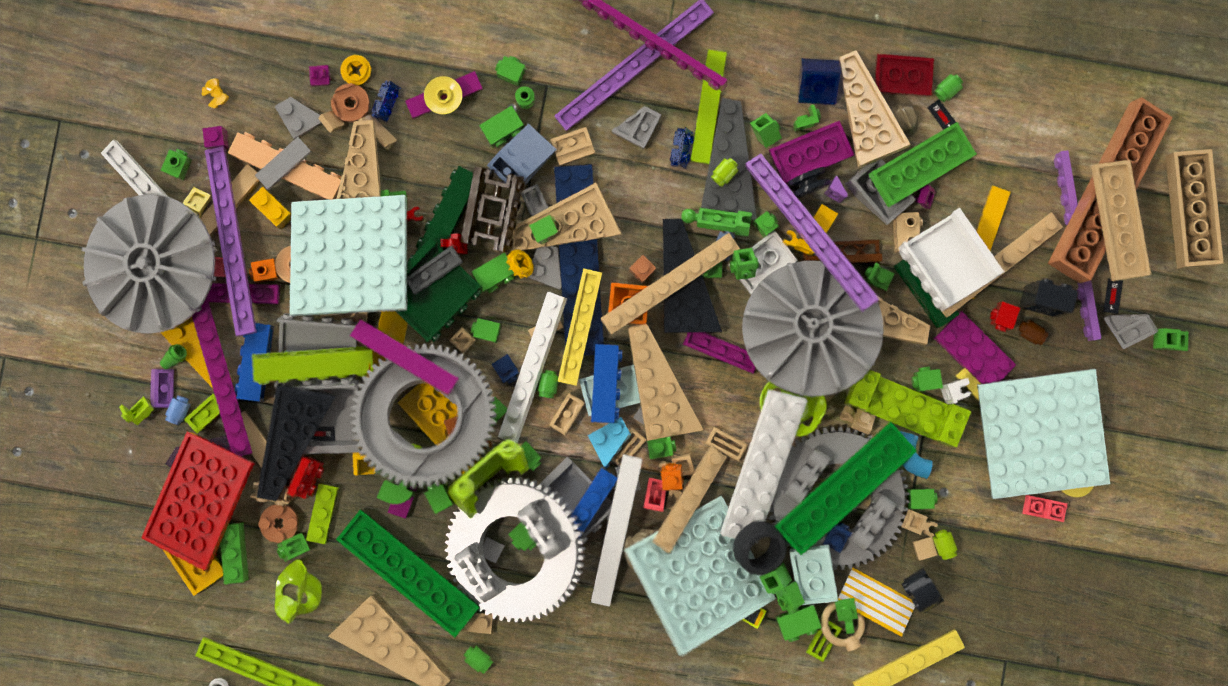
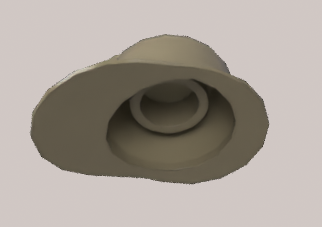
M903 95L889 96L885 100L905 136L907 138L915 134L919 125L917 114L911 102Z

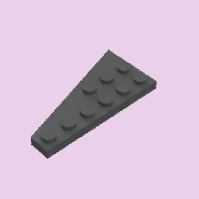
M722 98L701 208L738 213V211L750 212L752 214L751 220H756L751 173L745 167L749 157L741 101ZM724 158L727 160L731 158L738 164L737 169L739 171L727 185L724 184L721 187L711 179L712 172Z

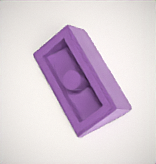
M837 176L831 181V184H829L824 193L838 203H841L848 195Z
M152 369L150 403L153 408H168L174 396V370Z

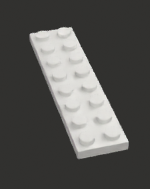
M768 390L720 532L722 536L735 538L746 525L752 522L766 521L807 402L805 398Z

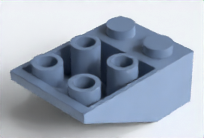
M528 124L496 154L487 166L490 169H494V173L504 182L507 181L508 174L524 176L523 181L526 185L557 149Z

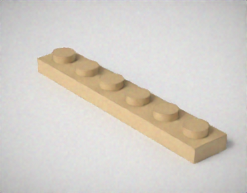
M711 446L706 451L652 541L667 553L671 552L727 458Z

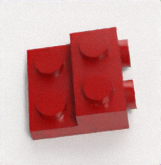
M303 457L287 494L293 497L299 496L303 499H308L309 496L312 497L317 488L315 486L317 478L320 479L323 475L324 463L312 457Z

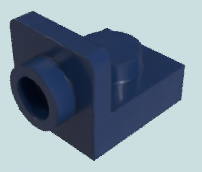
M508 354L492 363L493 368L504 384L506 382L511 384L518 379L517 375L520 372Z
M839 522L838 525H835L828 531L822 544L829 545V548L841 553L849 536L851 537L852 535L848 531L850 527Z

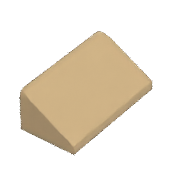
M373 115L359 119V121H375L376 140L386 150H389L397 142V139Z
M568 393L549 426L566 435L585 402Z

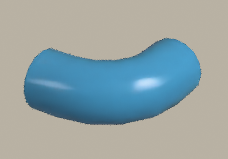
M900 431L916 449L919 436ZM916 452L903 466L908 472L928 479L933 462L932 460L920 457Z

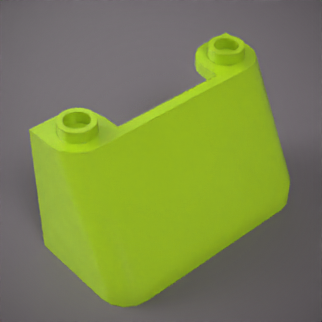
M513 440L502 442L474 464V467L468 469L469 471L465 472L462 477L454 481L448 488V494L451 500L471 519L477 514L475 502L479 499L474 492L501 469L507 474H510L511 471H519L521 475L529 469L523 449Z

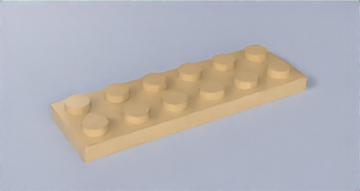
M1125 160L1091 166L1112 281L1151 275L1131 161Z

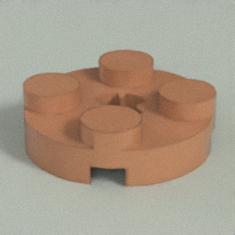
M344 84L336 89L331 99V107L334 114L343 122L354 123L368 115L370 99L363 88L355 84ZM350 98L352 101H356L352 108L346 107L347 100Z
M272 505L264 510L258 525L261 533L267 540L280 543L295 536L299 527V518L296 511L288 505ZM277 518L278 520L280 518L283 519V528L281 529L275 526Z

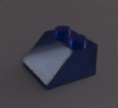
M801 58L798 103L836 105L841 76L839 60Z

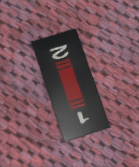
M940 99L927 107L943 130L956 123Z
M1108 278L1103 312L1118 314L1123 285L1122 280L1112 281V279Z
M319 426L312 440L335 441L334 426Z

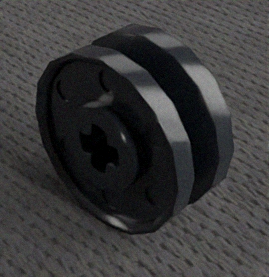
M820 167L801 174L787 183L789 187H799L794 192V195L799 198L831 184L830 178L820 179V176L826 172L825 167Z

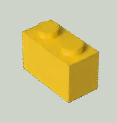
M264 187L249 200L281 230L291 220V212Z

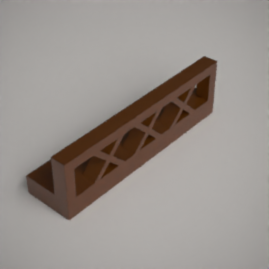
M879 240L833 241L850 264L882 262ZM848 245H852L858 251L853 255H847L843 250ZM866 245H874L875 254H866L862 249ZM803 253V261H821L817 256H807V254Z

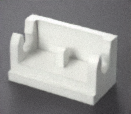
M968 378L944 384L943 388H940L946 404L957 403V400L966 398L971 394V392L963 394L961 393L962 389H960L962 386L970 383Z

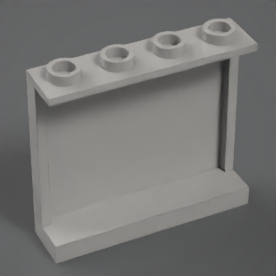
M284 313L277 319V322H280L278 353L357 347V341L351 338L350 334L358 322H353L351 318L334 320L333 317L324 316L322 319L314 318L313 315L295 317L291 316L290 313ZM351 374L349 377L355 380L356 374ZM329 376V378H333L334 381L342 379L338 378L337 376ZM318 377L311 378L314 379V381H322L321 379H318ZM276 380L274 387L280 384L278 380Z
M347 377L338 381H334L333 378L314 381V379L310 378L307 381L295 382L294 379H290L289 382L280 383L282 385L336 395L319 425L334 426L335 441H314L311 439L303 454L359 453L362 450L356 447V444L359 442H355L353 437L357 434L351 432L355 427L350 425V422L355 420L350 417V414L355 413L351 406L357 405L352 399L359 397L354 393L359 391V380Z
M567 457L540 484H544V490L550 487V494L557 492L556 499L563 497L561 504H569L566 510H574L592 481ZM607 496L580 537L585 539V542L588 540L586 536L591 531L595 533L602 526L600 522L605 517L607 519L610 517L613 502Z

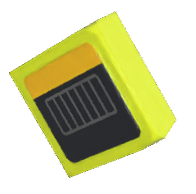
M760 608L742 620L758 629L766 611Z

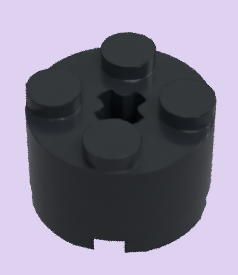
M924 568L903 579L902 586L909 597L914 596L912 602L919 613H926L944 602V599Z

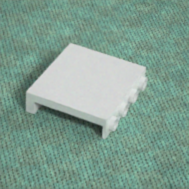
M960 208L908 242H903L899 247L901 257L910 264L912 273L918 276L922 282L923 289L927 293L929 292L933 298V304L938 309L940 308L942 312L996 279L1004 272Z

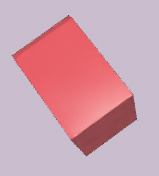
M648 479L643 508L663 512L666 490L663 491L662 480Z

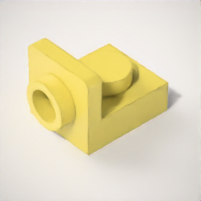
M194 187L183 204L196 212L200 218L203 210L211 200V195Z

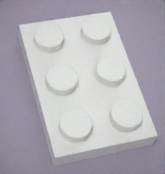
M775 230L751 247L755 257L758 259L759 268L756 269L755 277L739 279L750 295L760 281L769 274L786 266L787 263L791 262L792 264L798 261L788 247L782 243V239Z

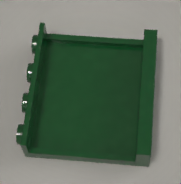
M430 238L407 262V276L444 250ZM459 265L417 295H414L407 284V310H397L396 312L426 342H436L442 335L440 332L445 327L448 329L455 322L453 318L458 313L462 314L466 311L470 300L473 299L475 301L482 294L480 290L483 287Z

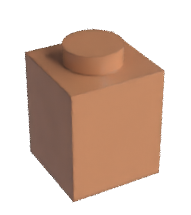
M642 255L629 268V271L643 284L657 268Z

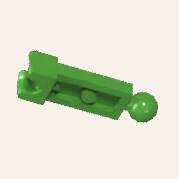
M700 208L699 214L695 213L692 209H685L681 214V218L685 223L689 224L697 221V227L729 231L735 232V235L749 236L752 217L750 212L738 211V213Z

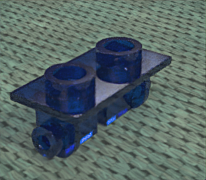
M384 81L377 95L382 98V101L375 100L371 116L387 122L392 114V108L398 98L401 87L392 81Z
M687 127L684 129L677 128V131H675L673 145L679 146V148H672L669 162H671L673 167H678L679 165L686 169L687 164L690 162L689 152L694 141V135Z

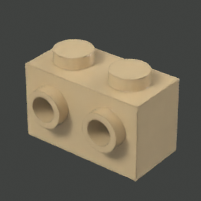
M919 212L900 213L893 219L895 253H899V247L903 242H908L920 234L923 220L922 217H919Z

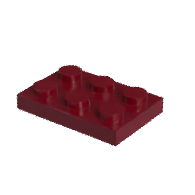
M877 54L874 82L883 94L931 97L934 58Z

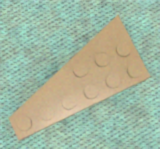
M853 51L839 57L838 62L858 169L909 148L910 142L858 52Z
M356 121L353 123L348 155L345 159V168L341 176L336 199L381 196L375 121Z
M594 183L517 224L512 237L514 239L513 246L509 252L505 253H510L514 249L524 251L622 235L598 184ZM551 215L556 220L554 224L558 233L547 238L548 242L539 244L529 225Z
M878 297L883 318V337L926 346L930 325L910 314L904 313L893 304L890 305Z
M642 324L628 327L647 441L702 431L703 428L648 325Z
M372 595L328 636L420 686H445L451 680Z

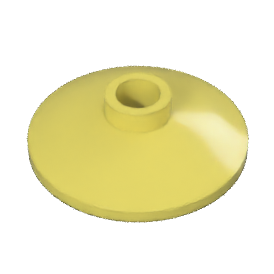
M446 76L436 77L427 84L424 91V100L428 108L434 113L441 115L449 114L460 106L462 90L454 79ZM442 94L447 95L446 100L440 98Z

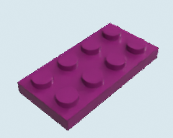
M840 120L769 149L777 172L785 184L808 171L820 167L827 168L854 156Z
M962 311L934 337L981 384L1001 381L1016 366Z

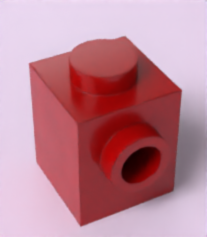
M1003 301L997 303L996 309L993 308L991 311L990 319L992 320L990 324L995 326V330L1001 332L1013 330L1020 308Z

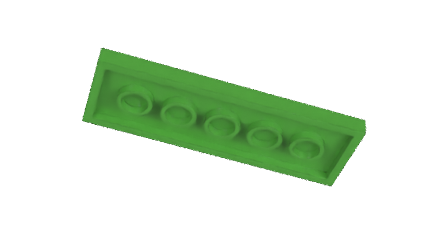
M956 122L868 175L887 207H890L977 154L960 125Z

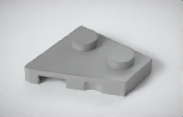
M292 97L274 106L294 140L322 125L318 119L320 117L319 114Z
M644 106L618 127L613 128L612 133L645 149L661 118V114Z
M554 246L537 248L532 260L534 270L527 278L561 290L558 248Z
M1148 314L1107 315L1104 317L1123 350L1158 332L1157 327Z

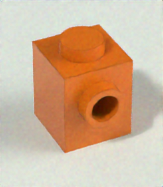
M276 259L251 262V268H249L250 278L254 279L256 283L281 279L276 272Z
M668 463L662 466L663 491L683 488L682 464Z

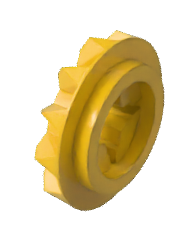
M360 55L347 57L341 65L342 78L347 83L358 86L366 83L367 79L371 76V66L367 59ZM351 65H353L356 68L361 67L359 69L361 76L357 75L356 73L353 75L351 74L353 73Z
M514 249L507 255L508 260L506 263L510 266L509 270L514 272V276L518 275L521 279L527 278L533 273L534 265L527 253Z

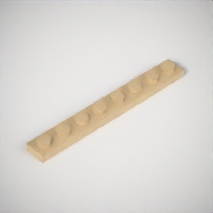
M1052 212L994 256L1004 271L1002 274L1063 228ZM996 279L992 280L991 282L984 285L977 291L973 292L969 296L965 297L961 301L949 307L942 313L945 315V317L950 316L952 313L958 310L961 306L967 303L970 299H972L975 295L981 292L984 288H986Z
M730 233L726 234L600 318L612 335L732 255L734 250H739L740 248Z

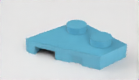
M622 417L618 420L616 419L614 423H609L588 435L605 469L609 467V463L615 454L619 453L623 443L631 436Z

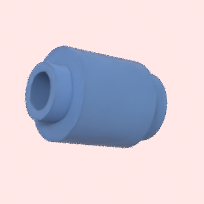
M179 395L177 398L173 397L165 414L167 416L165 420L176 425L184 422L191 406L188 403L189 399Z

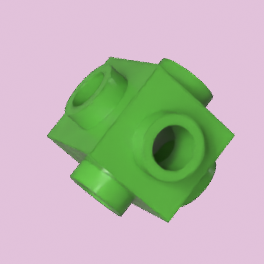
M753 248L734 250L733 259L730 261L731 273L735 274L736 280L755 277L756 269L759 268V262L757 257H755Z

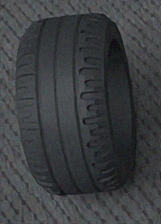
M757 521L746 525L737 534L733 543V554L736 561L747 572L753 575H765L774 571L781 564L785 557L787 546L783 535L772 524ZM770 537L771 541L768 550L758 558L749 559V552L753 544L762 538Z

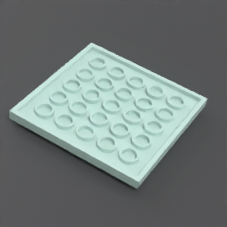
M405 195L291 203V316L407 310V197Z
M1096 369L977 384L992 499L1110 484Z
M722 496L695 510L671 552L667 553L652 542L658 531L625 549L679 656L686 654L776 599L774 594H767L759 578L761 575H753L747 572L736 561L733 554L735 538L721 535L720 532L728 511V506ZM750 550L749 559H755Z

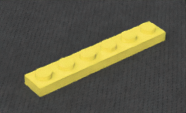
M583 269L558 382L577 386L602 277L601 272Z
M954 629L852 683L854 686H892L965 648Z

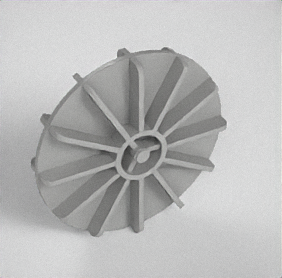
M145 194L124 198L123 201L113 206L103 216H98L96 219L98 223L89 237L86 248L82 247V251L85 252V281L82 283L83 286L87 287L94 304L99 309L98 312L102 316H105L112 323L125 330L152 334L172 330L188 320L195 312H199L202 309L200 306L208 295L212 281H216V277H214L215 256L213 248L215 247V242L211 240L204 223L196 212L173 198Z
M801 261L792 264L790 262L765 277L752 292L747 302L742 324L745 348L756 369L769 383L771 382L785 391L802 397L837 394L862 379L878 357L884 331L879 302L862 312L821 261Z

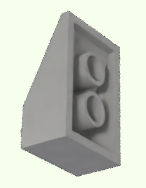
M880 159L864 166L845 185L860 202L888 225L911 205L915 198L910 194L892 206L887 207L868 175L885 165V162Z

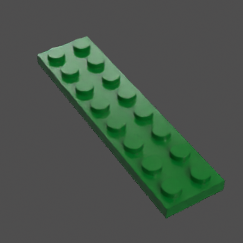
M889 422L774 527L802 556L913 456L917 450L895 425Z
M362 509L358 511L336 539L454 638L458 636L480 608L477 603Z

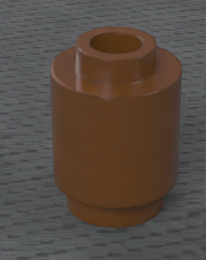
M1030 319L1026 322L1023 321L1018 328V331H1020L1019 336L1034 345L1038 344L1041 346L1049 334L1045 331L1044 327Z

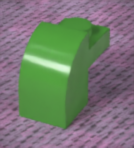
M1158 329V332L1153 334V349L1188 351V332L1178 329Z
M384 480L377 498L390 504H400L410 500L414 496L415 491L409 489L411 483L405 487L403 481L398 485L389 480Z

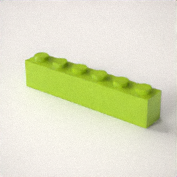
M366 346L252 354L253 379L258 384H268L270 381L275 380L285 383L289 382L290 379L307 381L313 377H318L321 380L329 379V376L347 378L351 374L367 376L369 364L373 372L372 350Z

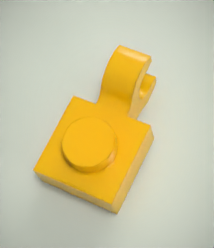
M791 230L787 231L786 234L790 235L792 240L787 241L784 239L782 242L784 245L792 246L794 249L810 256L814 254L804 239H798L795 232Z

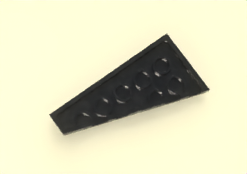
M663 219V276L695 256L682 219ZM702 275L664 299V333H722Z
M282 384L277 385L256 498L271 501L278 499L336 395Z

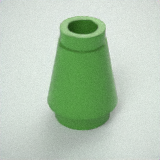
M180 344L171 345L160 361L161 367L169 369L184 361L187 354L186 349Z

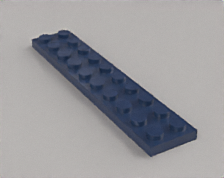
M592 165L554 167L556 203L593 184ZM597 239L559 245L562 297L567 298L563 309L565 347L583 269L599 272ZM600 285L584 356L595 355V344L604 345L603 326L600 319L602 318Z

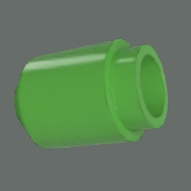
M950 74L936 86L937 89L934 93L942 102L949 101L963 88V81L958 75L955 74L953 76Z
M523 86L516 91L515 98L520 108L529 109L534 105L535 96L531 88ZM528 95L526 99L522 98V96Z
M545 370V374H541L538 385L540 397L554 399V394H557L559 376H556L555 371Z
M470 646L464 654L466 657L464 661L482 674L493 663L490 660V656L478 646L474 648Z

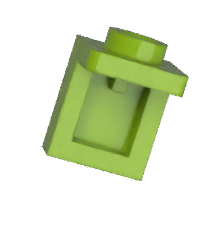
M144 396L130 410L124 405L119 407L122 412L121 417L126 422H133L137 426L145 418L149 417L154 410L150 401Z

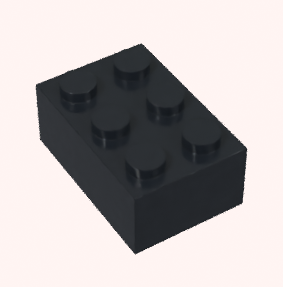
M1049 279L1037 280L1024 286L1019 308L1055 318L1072 314L1078 290L1072 289L1073 286L1068 284H1061V286L1053 284L1054 281Z

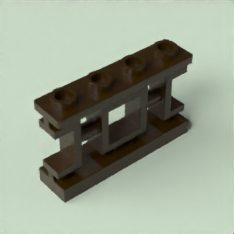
M475 166L461 242L481 245V239L484 237L495 240L493 250L502 253L509 252L514 243L512 237L517 227V212L521 207L520 196L525 187L524 176L508 174L507 181L503 182L493 179L494 169ZM486 183L495 185L493 195L485 193ZM502 187L511 188L509 199L500 197ZM489 199L502 202L499 220L486 217ZM479 221L487 222L486 232L477 231ZM495 225L504 226L502 236L493 234Z

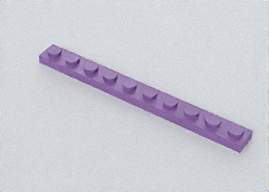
M698 0L656 35L674 46L711 17L714 12L704 0ZM643 44L554 116L555 119L567 132L661 57L660 52L656 49L651 50Z
M222 146L205 150L235 334L237 337L257 333L226 148Z
M1067 150L1057 153L1054 158V165L1058 169L1059 174L1057 183L1062 191L1060 199L1062 206L1065 208L1064 222L1066 225H1068L1078 205L1069 151ZM1092 282L1078 283L1077 297L1081 300L1082 305L1080 314L1085 322L1083 328L1084 335L1088 341L1101 339Z
M759 154L745 164L747 170L859 309L864 312L877 303L879 298L763 155Z

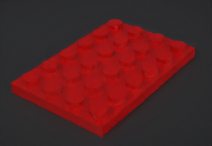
M187 431L141 538L203 571H209L255 463L193 432Z

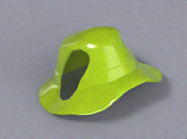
M768 382V383L765 385V387L763 388L762 392H761V395H760V408H761V411H762V408H763V405H764V402H765V399H766L768 390H773V389H775V388H779V387L775 386L774 384H772L771 382H770V383ZM779 388L782 393L802 397ZM824 396L802 397L807 402L799 423L813 417V421L808 427L803 423L799 424L795 436H805L814 431L819 425L827 409Z
M295 560L290 563L276 581L275 612L288 624L296 616L308 614L316 610L321 601V582L306 570L302 561ZM286 584H293L299 587L297 602L283 595V589ZM305 592L307 595V602L302 604L301 599L303 593Z

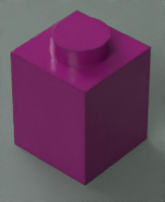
M224 127L202 128L206 149L222 146L229 149L227 130Z

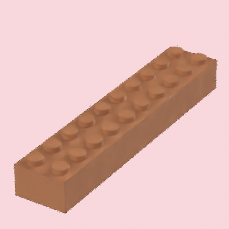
M1142 97L1130 102L1099 164L1130 160L1135 189H1137L1173 117ZM1093 176L1048 262L1049 265L1078 283L1091 281L1106 251Z

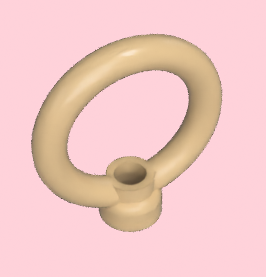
M835 602L830 603L821 615L820 624L823 635L830 643L839 647H846L847 652L861 646L859 640L865 630L864 616L858 613L857 629L853 635L845 639H839L831 633L828 626L829 616L836 609Z

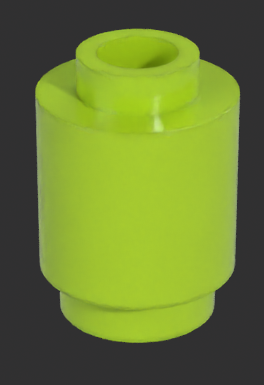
M724 158L712 172L711 179L721 187L724 184L727 185L739 171L737 169L738 164L731 158L728 160Z
M946 530L936 532L933 541L939 556L943 560L957 556V547L952 533Z

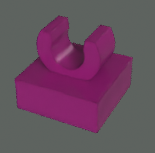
M328 65L309 66L311 87L331 86Z
M925 185L917 190V192H920L919 197H914V202L919 203L923 208L930 209L936 191L931 186Z

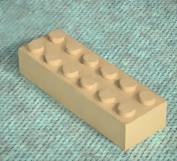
M1212 149L1173 152L1166 156L1177 269L1224 264Z

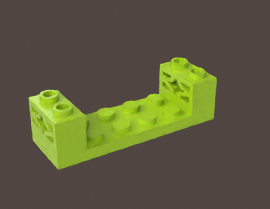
M869 370L862 379L850 387L844 404L875 415L878 418L892 422L895 425L949 447L958 446L971 411L955 404H946L880 377L881 374Z

